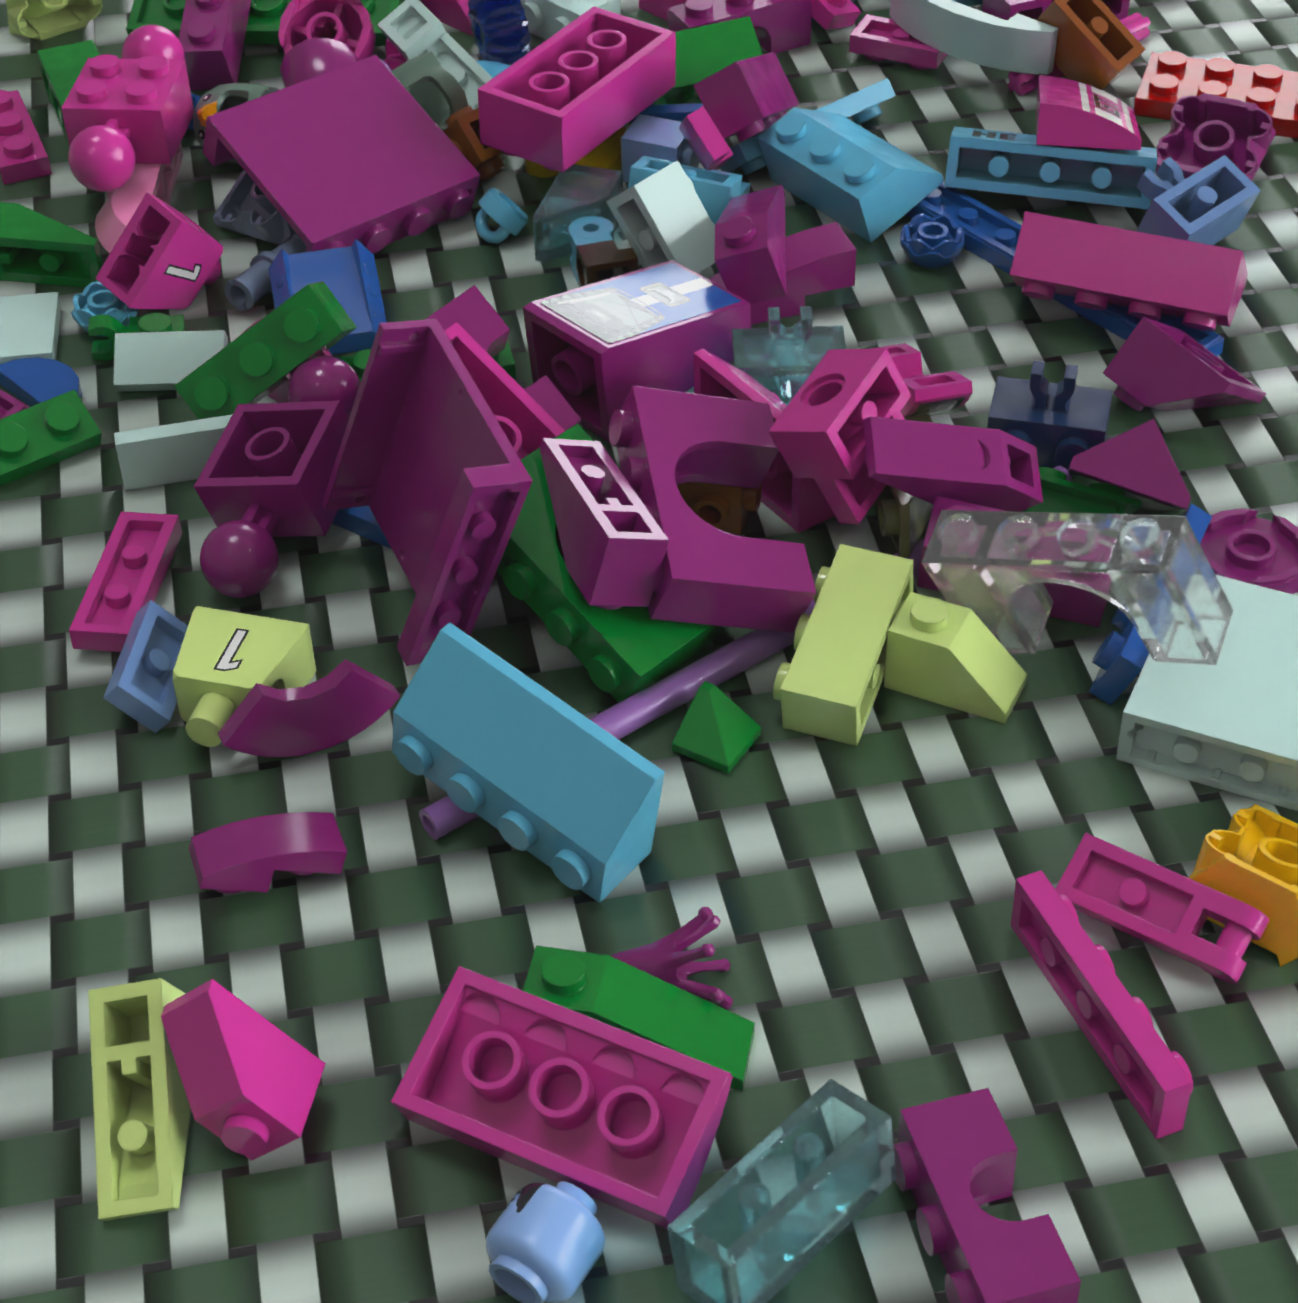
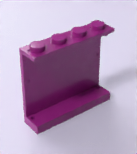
M377 55L207 116L203 154L213 166L236 159L307 245L305 252L352 246L355 239H357L371 253H376L392 242L409 235H419L433 225L450 218H460L469 210H472L480 179L479 172Z
M438 319L379 324L322 501L325 511L369 506L413 587L416 596L396 647L406 666L422 663L438 633L449 622L471 636L533 481Z

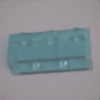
M833 1079L827 1081L667 1226L678 1288L699 1303H767L897 1179L891 1116Z

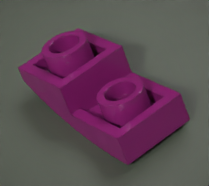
M324 812L282 813L232 822L191 837L188 848L200 889H213L225 894H235L241 891L268 893L274 870L288 871L296 875H311L313 873L341 874L347 855V849L333 813Z

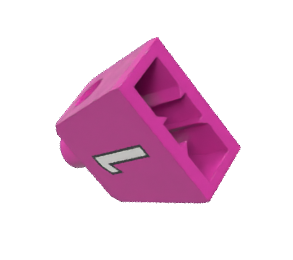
M146 192L97 274L96 279L129 308L186 309L192 304L203 284H213L219 278L221 273L219 258L223 253V245L189 217L153 194Z

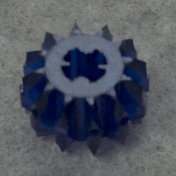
M469 0L468 15L471 21L470 28L473 31L480 56L485 61H496L509 65L530 52V41L532 38L529 33V23L526 19L525 8L522 7L520 0Z

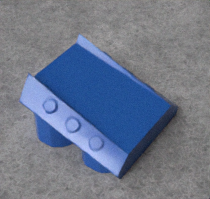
M355 239L352 246L287 254L281 249L268 268L275 309L307 284L324 281L357 326L355 330L328 349L330 354L372 349L379 324L387 323L374 254L357 239Z

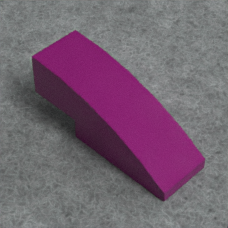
M837 222L803 230L786 237L787 296L751 304V325L805 314L806 295L855 285L856 248ZM720 272L709 279L726 289Z

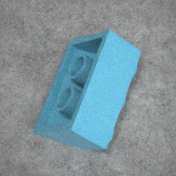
M794 107L758 136L771 181L782 185L790 193L870 243L944 182L943 175L840 114Z

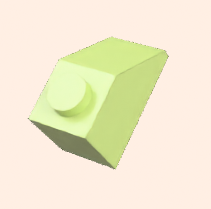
M910 592L887 630L884 687L1003 724L1006 723L1026 685L1027 673L972 609L938 598Z

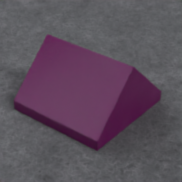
M1154 419L1073 456L1068 469L1069 472L1100 483L1117 486L1126 492L1178 510H1186L1191 500L1188 489Z

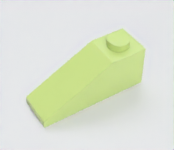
M162 978L88 990L98 1219L108 1221L178 1210L191 1108L161 1020V1015L166 1004L186 993Z

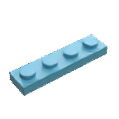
M886 78L814 111L840 114L847 119L853 118L854 123L860 125L881 115L882 111L879 105L895 97L896 94L889 79ZM761 134L730 148L734 155L720 168L721 171L730 173L742 168L746 176L766 167L758 136Z

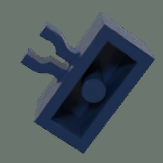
M1033 361L1030 380L998 376L988 415L987 428L1000 429L1036 446L1039 467L1055 468L1062 466L1068 470L1073 456L1106 441L1113 390L1075 386L1078 365L1067 364L1064 380L1058 383H1050L1044 377L1045 361Z

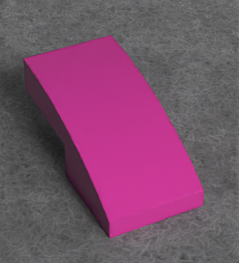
M704 106L687 115L680 124V131L704 169L718 170L734 155Z

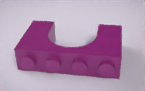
M633 385L622 408L616 409L613 412L609 425V440L612 446L617 447L620 462L619 469L669 539L648 606L650 619L792 633L801 615H804L817 592L804 543L742 537L717 529L692 511L677 488V484L702 482L758 489L779 452L768 432L774 424L769 403Z

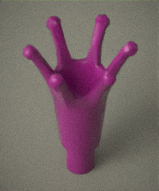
M701 907L698 910V915L687 924L651 944L609 955L702 999L718 1003L724 1009L732 1007L733 1000L730 996L725 995L724 990L687 980L688 976L702 972L719 971L723 973L730 970L731 964L726 958L705 962L694 961L712 957L715 951L712 944H703L702 947L682 951L719 926L721 920L718 916L713 915L709 907Z

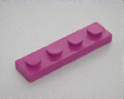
M1042 870L1016 878L1011 918L1012 929L1155 1139L1183 1130L1189 1097L1193 1091L1192 1075L1187 1063L1178 1052H1170L1153 1028V1022L1146 1005L1140 998L1136 996L1131 997L1116 976L1113 962L1106 949L1100 944L1094 945L1079 924L1078 915L1071 900L1066 895H1059Z

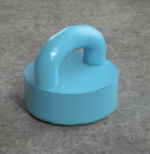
M489 188L478 201L482 208L477 213L475 219L476 230L479 236L487 243L498 244L503 242L510 233L517 236L528 223V216L496 188ZM490 217L500 225L496 231H492L488 226Z

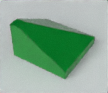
M704 681L699 687L673 739L672 751L729 774L761 735V726L716 685Z

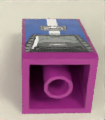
M674 260L532 301L523 307L533 383L546 375L581 418L580 424L609 443V425L612 414L616 409L622 408L633 385L686 392L694 387L693 352L705 349L729 363L752 347L750 302Z

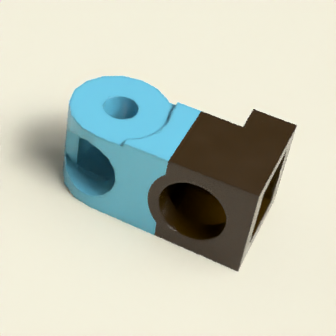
M586 216L571 222L568 227L572 248L570 264L579 287L638 270V257L633 247L618 250L614 242L613 224L608 219Z

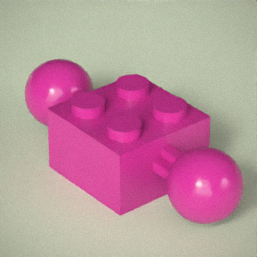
M144 25L132 31L124 41L121 58L111 54L88 58L61 108L70 147L68 152L69 166L77 181L86 188L97 192L114 191L126 184L131 178L136 163H172L193 117L194 107L183 46L178 37L163 26Z

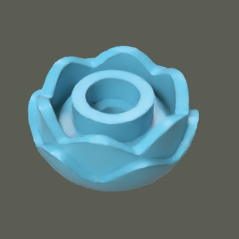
M98 281L88 284L82 293L73 296L74 309L71 311L72 317L86 332H88L89 318L92 316L109 315L117 319L122 325L129 326V317H136L138 309L129 308ZM97 335V337H107L104 335Z

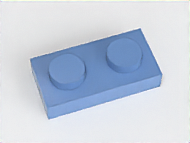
M150 600L135 615L103 698L154 733H157L170 722L177 704L173 685V669L188 625Z

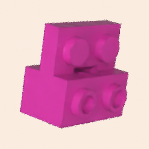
M887 348L829 349L768 432L794 477L815 479L839 523L860 524L887 485L870 478L868 475V467L864 458L866 444L863 420L870 416L905 420L901 410L912 395Z

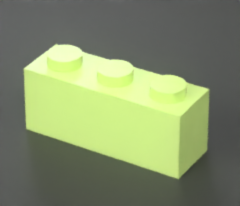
M840 544L831 567L822 566L815 583L817 592L814 597L815 606L811 615L804 613L798 621L794 636V650L796 652L791 663H781L774 682L773 698L781 701L783 728L858 746L885 675L887 630L910 592H913V560Z

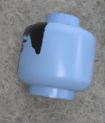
M559 1182L556 1187L544 1183H530L522 1187L489 1230L486 1237V1252L491 1260L489 1273L492 1279L507 1294L522 1303H543L544 1301L558 1303L573 1296L604 1249L605 1234L599 1221L594 1216L597 1212V1206L593 1199L582 1189L568 1182Z

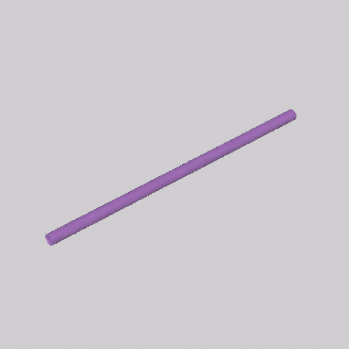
M1062 466L1053 468L1065 473L1067 481L1074 482L1066 468ZM925 538L916 543L910 558H907L913 560V578L919 574ZM898 552L893 554L894 556L900 557ZM814 598L805 611L806 614L811 615L815 606ZM796 628L792 633L755 629L593 716L590 720L619 740L694 699L704 681L718 686L793 645ZM448 795L419 811L423 828L434 840L479 817L474 812L468 813L461 810L452 802Z

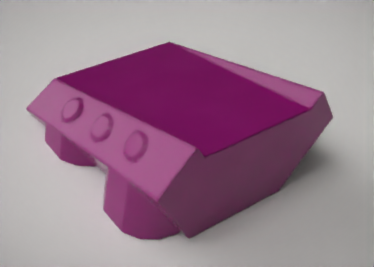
M1202 93L1199 96L1189 95L1182 97L1175 102L1171 111V130L1169 134L1162 137L1156 147L1157 165L1155 173L1158 172L1162 162L1171 157L1180 166L1186 179L1225 155L1252 181L1276 134L1275 129L1272 127V118L1266 111L1259 109L1255 103Z

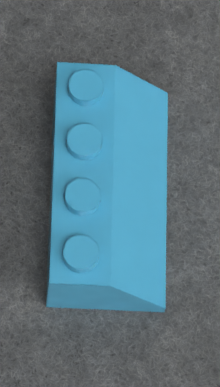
M449 622L438 633L393 711L392 753L396 755L401 765L415 775H424L446 791L452 802L461 810L468 813H476L498 829L505 841L512 847L520 851L527 850L549 866L564 885L574 890L580 889L598 903H601L651 853L665 772Z

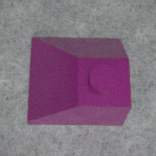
M1145 317L1141 319L1103 372L1105 376L1118 385L1113 393L1124 403L1140 412L1145 406L1162 411L1260 403L1267 394L1183 330Z

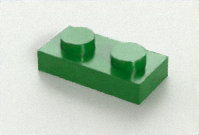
M75 389L0 419V487L101 445L102 433Z

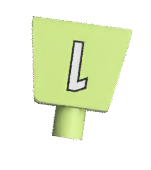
M196 606L192 612L173 669V685L180 718L186 722L185 729L188 736L202 746H218L222 741L217 733L256 683L276 689L306 686L316 672L309 624Z

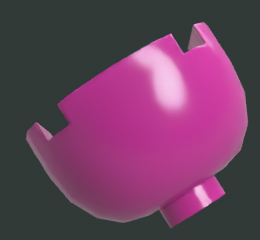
M292 0L280 19L278 34L285 54L293 46L307 39L330 38L348 44L358 60L373 55L376 38L370 14L360 0Z

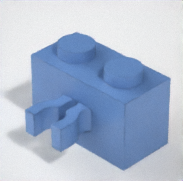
M1225 155L1186 179L1180 166L1169 157L1162 162L1156 175L1150 169L1144 172L1136 186L1146 197L1152 199L1137 232L1214 245L1238 230L1261 190Z

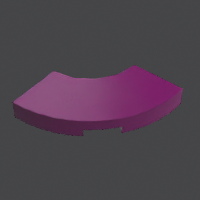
M344 659L326 677L304 687L276 689L256 683L217 734L224 746L250 755L292 757L310 754L333 747L362 732L386 713L400 698V695L391 683Z

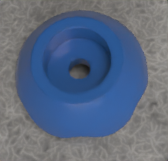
M918 214L912 218L909 224L902 227L900 244L905 255L916 265L924 268H941L956 259L964 247V231L961 226H957L954 219L949 215L944 214L932 218L926 214Z

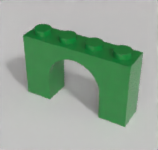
M578 423L554 438L594 441ZM540 448L521 459L533 481L497 572L503 577V581L510 593L517 599L524 600L545 623L550 636L558 644L566 646L587 668L590 678L599 689L610 693L619 703L660 681L728 630V626L650 619L648 607L622 606L616 610H608L595 605H589L567 571L566 563L557 546L555 532L558 531Z

